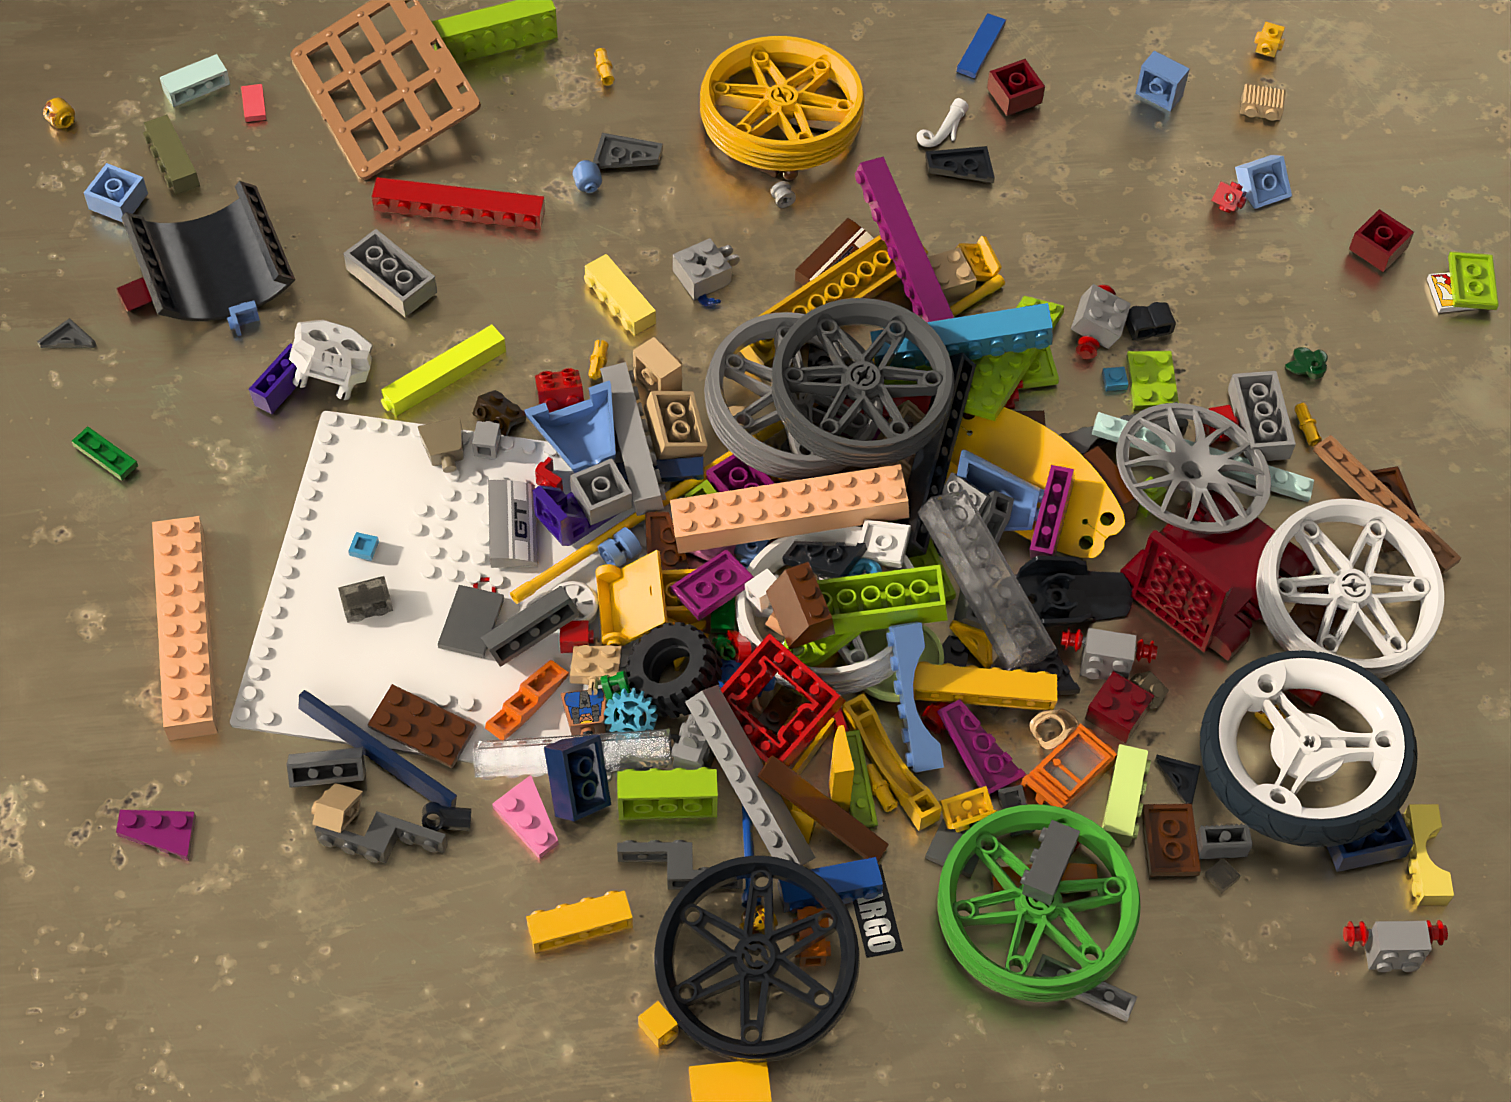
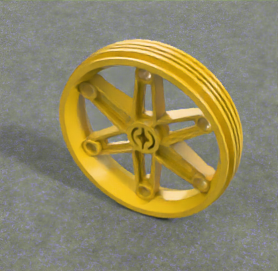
M767 36L736 44L721 53L712 62L701 85L700 114L711 140L730 157L761 169L795 171L827 163L842 154L852 144L863 121L864 91L854 67L833 49L808 39L790 36ZM776 66L794 67L804 70L786 80ZM752 70L758 85L727 84L725 82L740 73ZM766 72L769 73L776 85L769 87L764 76ZM809 78H812V79H813V80H812L807 86H805L802 90H800V91H797V90H796V88H798L801 84H803V83H804L805 81H807ZM830 80L845 93L847 100L815 94V92L823 83ZM716 105L729 106L749 111V113L738 124L733 126L720 115ZM762 115H769L766 119H764L754 128L751 127V125L755 121H757ZM795 118L801 132L797 134L788 120ZM806 120L837 121L841 124L824 134L814 137ZM778 125L789 141L765 139L760 136Z

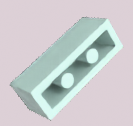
M217 54L160 77L163 91L173 107L230 85L227 69Z

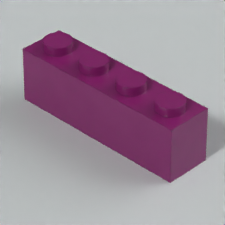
M1051 465L1029 549L1030 559L1036 556H1056L1075 480L1074 469Z

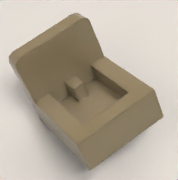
M1151 671L1141 674L1137 673L1129 680L1154 695L1151 709L1158 708L1169 692L1165 685Z

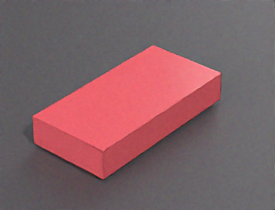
M262 84L241 86L245 121L266 120Z

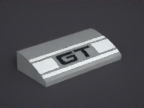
M488 480L491 568L538 566L536 516L532 491L535 489V485L512 480Z

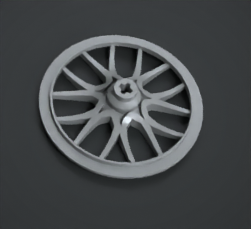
M1183 403L1152 406L1133 416L1123 428L1118 439L1116 459L1120 475L1133 497L1150 513L1173 526L1197 533H1227L1251 523L1259 516L1267 504L1271 490V476L1263 453L1260 449L1250 450L1247 433L1237 424L1214 411ZM1175 418L1194 420L1196 432L1194 445L1190 446L1183 439ZM1168 419L1170 432L1152 422ZM1202 423L1217 430L1205 438ZM1145 427L1160 437L1171 452H1167L1134 435ZM1222 434L1228 436L1239 446L1222 455H1210L1209 446ZM1130 443L1139 447L1150 456L1129 461ZM1244 452L1251 465L1233 459ZM1143 465L1164 468L1168 475L1137 483L1131 467ZM1238 471L1253 474L1256 479V489L1224 477L1220 472ZM1169 486L1161 507L1142 490ZM1176 489L1191 493L1192 503L1187 519L1166 510L1168 502ZM1208 490H1214L1224 496L1232 504L1239 516L1224 521ZM1234 492L1254 497L1252 504L1246 511ZM1199 501L1203 503L1216 522L1192 521Z

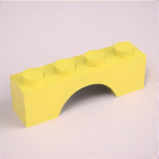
M1409 804L1406 811L1402 813V817L1414 843L1409 852L1410 859L1408 861L1409 873L1413 874L1414 879L1412 883L1413 896L1417 898L1418 906H1447L1454 896L1450 872L1436 866L1429 858L1426 850V842L1435 838L1442 828L1439 805Z

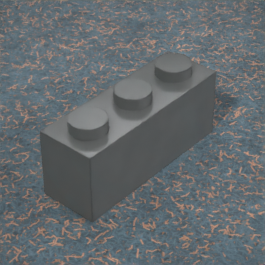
M363 747L289 754L287 761L289 788L362 781L366 771Z
M1051 820L1048 828L1043 827L1038 840L1042 842L1039 849L1034 848L1029 861L1033 863L1030 871L1025 869L1020 881L1024 885L1023 895L1051 906L1078 842L1079 830Z

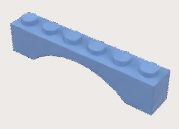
M912 622L889 626L886 639L888 647H892L893 656L890 657V665L892 671H896L897 680L894 681L895 694L899 695L901 703L897 705L899 718L903 719L904 722L901 735L903 743H907L908 752L905 753L906 765L911 767V770L915 773L944 768L941 745L923 725L914 701L913 681L919 657L925 648L922 623Z

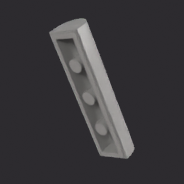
M1042 954L1033 976H1061L1075 972L1078 969ZM1103 981L1093 989L1073 998L1127 1022L1137 996Z

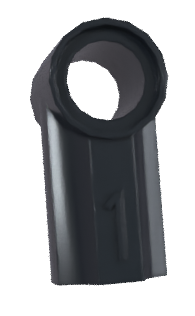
M429 802L422 809V826L434 831L440 829L469 831L471 808L447 807L437 802ZM430 814H437L439 816L435 820L427 818Z

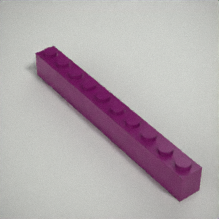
M884 157L861 162L855 172V179L862 187L864 200L866 203H869L872 218L879 226L880 237L883 241L885 240L888 247V255L895 263L897 276L902 279L905 294L912 302L913 313L926 322L954 318Z

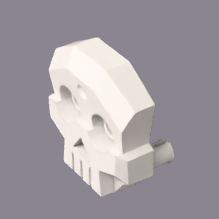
M326 320L298 322L289 360L297 367L292 382L298 387L301 379L300 388L306 387L308 377L311 376L339 385L336 396L342 399V395L345 392L343 400H349L353 386L357 383L366 382L372 361L370 353L373 344L353 328Z

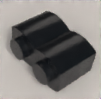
M1154 302L1147 307L1133 306L1129 309L1125 321L1131 338L1135 341L1145 340L1152 336L1169 335L1174 332L1176 325L1169 305L1166 302Z

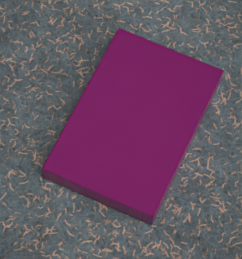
M726 549L670 586V589L698 620H701L744 591L745 583L754 578V576Z

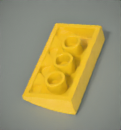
M841 725L836 731L833 743L828 798L849 813L854 766L844 725Z

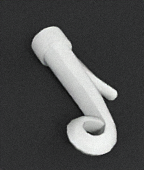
M960 98L955 99L950 106L947 117L935 136L931 131L924 129L917 133L919 144L924 147H934L940 144L950 132L951 140L955 141L959 121L969 109L967 102Z

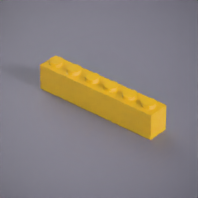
M921 661L917 663L915 669L913 694L914 700L953 703L960 699L964 704L1049 711L1053 710L1057 703V675L1045 671L1031 673L1021 669L1007 671L997 667L983 669L974 665L959 667L950 663L935 665Z

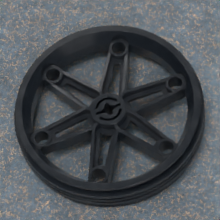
M745 856L723 861L708 868L680 890L665 912L660 924L655 944L654 966L658 988L667 1009L679 1027L692 1040L710 1052L724 1058L741 1062L763 1063L789 1058L807 1050L823 1039L837 1025L846 1012L856 989L860 967V951L857 933L847 907L836 891L823 878L812 870L790 860L772 856ZM760 877H765L769 881L766 886L758 887L755 885L756 880ZM751 878L743 930L697 906L704 897L717 888L736 880ZM773 878L791 883L803 889L814 897L825 910L774 930ZM758 897L764 898L765 935L759 933L752 934ZM691 912H698L700 914L699 919L695 922L687 921V916ZM827 917L833 920L832 925L828 928H823L819 925L823 918ZM707 923L740 939L735 949H731L706 930L705 926ZM684 924L725 956L677 985L674 955L677 939ZM807 928H812L814 933L780 952L777 941ZM837 931L841 948V964L837 983L832 993L791 962L790 959ZM761 953L763 961L756 960L754 962L751 955L758 956ZM734 964L738 975L702 989L700 983ZM780 966L811 988L806 994L776 978L774 975ZM749 981L755 983L762 982L757 1020H750ZM740 986L741 1040L722 1035L709 1028L691 1012L688 1006ZM771 986L819 1011L809 1023L795 1032L780 1038L763 1041ZM686 988L694 989V994L689 999L681 997L682 991ZM818 995H827L829 1001L825 1005L816 1004L815 999ZM757 1030L759 1037L755 1041H747L745 1039L747 1032Z

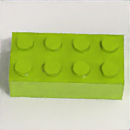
M701 767L697 770H686L685 768L661 770L652 768L648 771H636L635 769L617 771L619 820L717 817V769Z

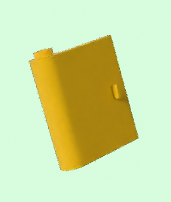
M656 550L621 569L611 564L602 565L596 569L603 646L622 647L642 637L644 634L652 632L651 629L657 626L660 628L663 624L668 623L660 551Z

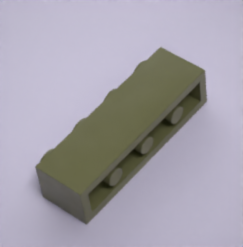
M168 115L144 122L146 130L142 132L147 144L151 143L150 150L154 159H159L157 164L161 173H166L164 178L168 188L173 187L177 195L199 187L197 172Z

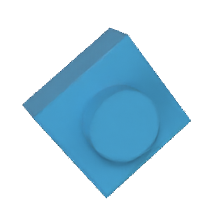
M1125 367L1103 368L1102 377L1106 391L1128 389L1129 384Z
M356 532L348 550L349 556L372 561L379 543L378 537Z

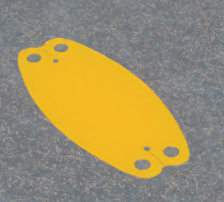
M1003 407L995 421L978 416L970 420L962 417L951 462L957 467L962 449L967 450L1044 490L1051 465L1074 469L1075 480L1057 548L1058 552L1079 558H1095L1104 549L1106 538L1110 535H1116L1124 527L1123 511L1102 477L1074 447L1055 432L1033 419ZM969 430L973 432L970 436L967 435V431ZM1037 502V507L1040 508L1041 503ZM1106 512L1112 513L1115 517L1114 522L1109 526H1105L1100 522L1101 515ZM1087 519L1088 524H1083L1082 521ZM1037 521L1033 522L1032 530H1015L1014 532L1032 541ZM1090 536L1093 539L1092 547L1082 549L1079 546L1080 538Z

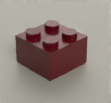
M1022 59L989 71L987 89L1005 115L1008 116L1041 104L1043 102L1045 85L1028 61Z
M1379 209L1354 233L1349 250L1382 272H1385L1409 247L1414 231Z
M1113 671L1089 704L1085 719L1126 744L1150 710L1154 695Z

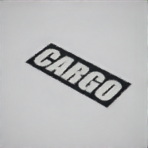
M881 864L878 866L883 882L882 894L873 899L859 898L853 901L866 958L903 951Z

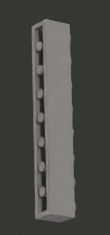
M626 362L600 368L603 382L610 380L613 422L636 514L640 516L646 512L664 510L662 500H666L664 487L658 486V483L662 482L659 469L654 470L653 467L657 465L655 453L649 452V449H652L653 446L650 435L645 436V432L649 431L646 419H641L640 417L644 415L641 402H636V400L640 399L637 386L632 387V384L636 383L633 370L628 371Z
M716 685L702 690L685 702L771 856L790 860L802 866L816 858L780 794L757 777L763 768V764L719 686Z

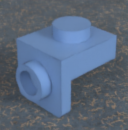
M255 301L229 307L231 316L227 317L228 324L231 330L235 329L237 337L242 335L239 326L260 320Z

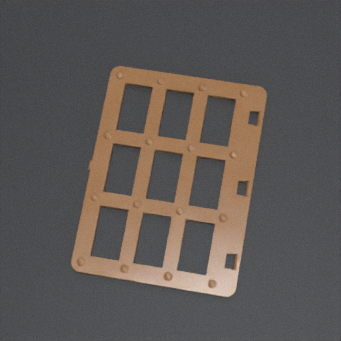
M370 0L295 47L290 54L321 109L323 119L329 123L356 173L363 180L370 179L474 114L481 107L479 98L418 0H412L415 6L408 8L406 4L411 0ZM391 5L406 32L385 44L370 18ZM360 25L375 52L354 64L339 37ZM438 42L441 48L435 51L432 45ZM414 43L429 70L408 82L393 55ZM329 44L344 71L323 83L308 57ZM383 63L397 90L377 102L361 75L378 64ZM437 81L453 108L431 121L416 93ZM351 82L366 109L345 122L330 94ZM464 85L467 92L461 94L458 89ZM405 101L421 128L399 141L384 113ZM373 121L389 148L367 161L352 133Z

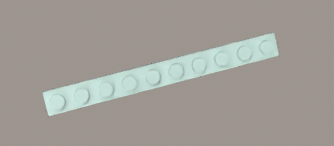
M1098 412L1092 435L1118 443L1120 434L1128 421ZM1145 427L1134 435L1167 452H1171L1160 437ZM1184 439L1190 446L1195 444L1193 441ZM1130 443V447L1142 450L1134 444ZM1209 447L1210 455H1222L1224 453H1227L1225 451ZM1237 456L1233 459L1251 465L1247 458ZM1268 465L1271 476L1270 491L1309 502L1314 479ZM1238 471L1220 472L1225 477L1256 486V479L1253 474Z

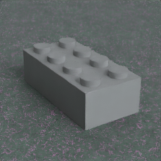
M377 229L343 253L346 269L404 317H407L437 293L435 276Z
M1265 371L1233 374L1228 392L1234 416H1237L1239 420V427L1247 433L1250 450L1260 449L1266 461L1290 459L1296 443L1277 372Z

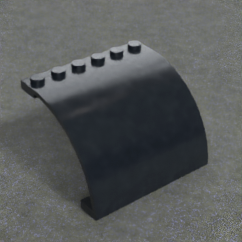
M239 181L235 185L239 199L215 213L190 221L175 223L145 221L142 216L125 212L121 217L158 315L185 321L226 319L231 316L229 307L255 301L258 308L276 298L295 281L257 186Z

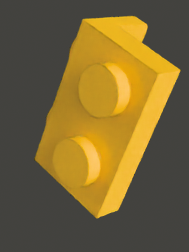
M981 236L976 244L959 243L956 247L960 248L977 281L987 282L996 276L1002 268L986 236Z
M987 786L939 800L947 829H955L956 832L970 829L969 824L979 822L983 818L997 812V810L993 809Z

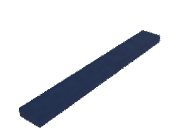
M303 690L299 694V710L352 747H363L365 756L431 802H437L442 806L456 807L457 795L307 690Z

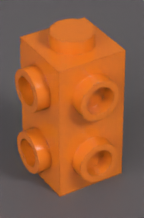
M808 906L798 909L797 919H793L792 922L794 923L823 911V908L817 909L814 906ZM827 917L823 918L819 925L823 928H828L829 919ZM811 927L796 933L798 934V942L814 933ZM824 938L796 955L795 958H800V967L825 966L826 957L831 956L830 941H825Z

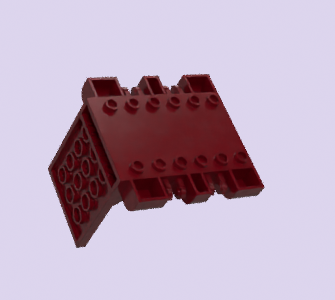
M1208 490L1224 521L1239 516L1238 512L1224 496L1214 490ZM1192 500L1187 504L1185 509L1186 513L1184 515L1186 519L1188 518L1191 509ZM1199 501L1192 521L1216 522L1203 503ZM1258 517L1238 530L1220 534L1192 532L1168 523L1160 532L1154 530L1149 535L1145 549L1140 550L1120 570V573L1125 575L1130 586L1133 588L1131 593L1133 599L1203 653L1210 647L1229 661L1249 640V629L1252 628V622L1249 618L1254 621L1259 619L1264 621L1257 598V572L1262 552L1275 530ZM1289 541L1281 557L1279 579L1313 575L1315 568L1306 553Z

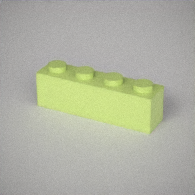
M1119 744L1102 828L1119 845L1129 847L1131 840L1137 839L1139 825L1135 824L1136 817H1141L1143 803H1140L1139 799L1140 795H1145L1147 782L1143 781L1144 774L1148 775L1151 760H1147L1148 750Z

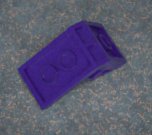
M541 485L532 490L535 516L562 546L573 545L615 517L612 516L590 525L572 492L566 495L560 488Z

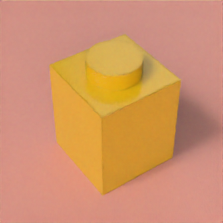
M659 1001L638 1016L639 1027L658 1048L663 1044L668 1045L676 1039L678 1023Z

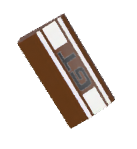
M847 218L795 269V280L802 285L807 284L874 238L856 222Z

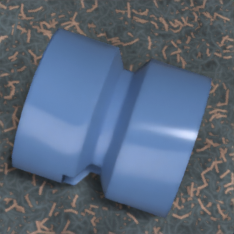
M626 527L615 533L613 539L608 538L598 545V551L604 562L617 567L624 565L626 558L632 559L642 552L638 539Z

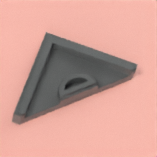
M70 318L37 341L40 348H94L97 346L95 341Z

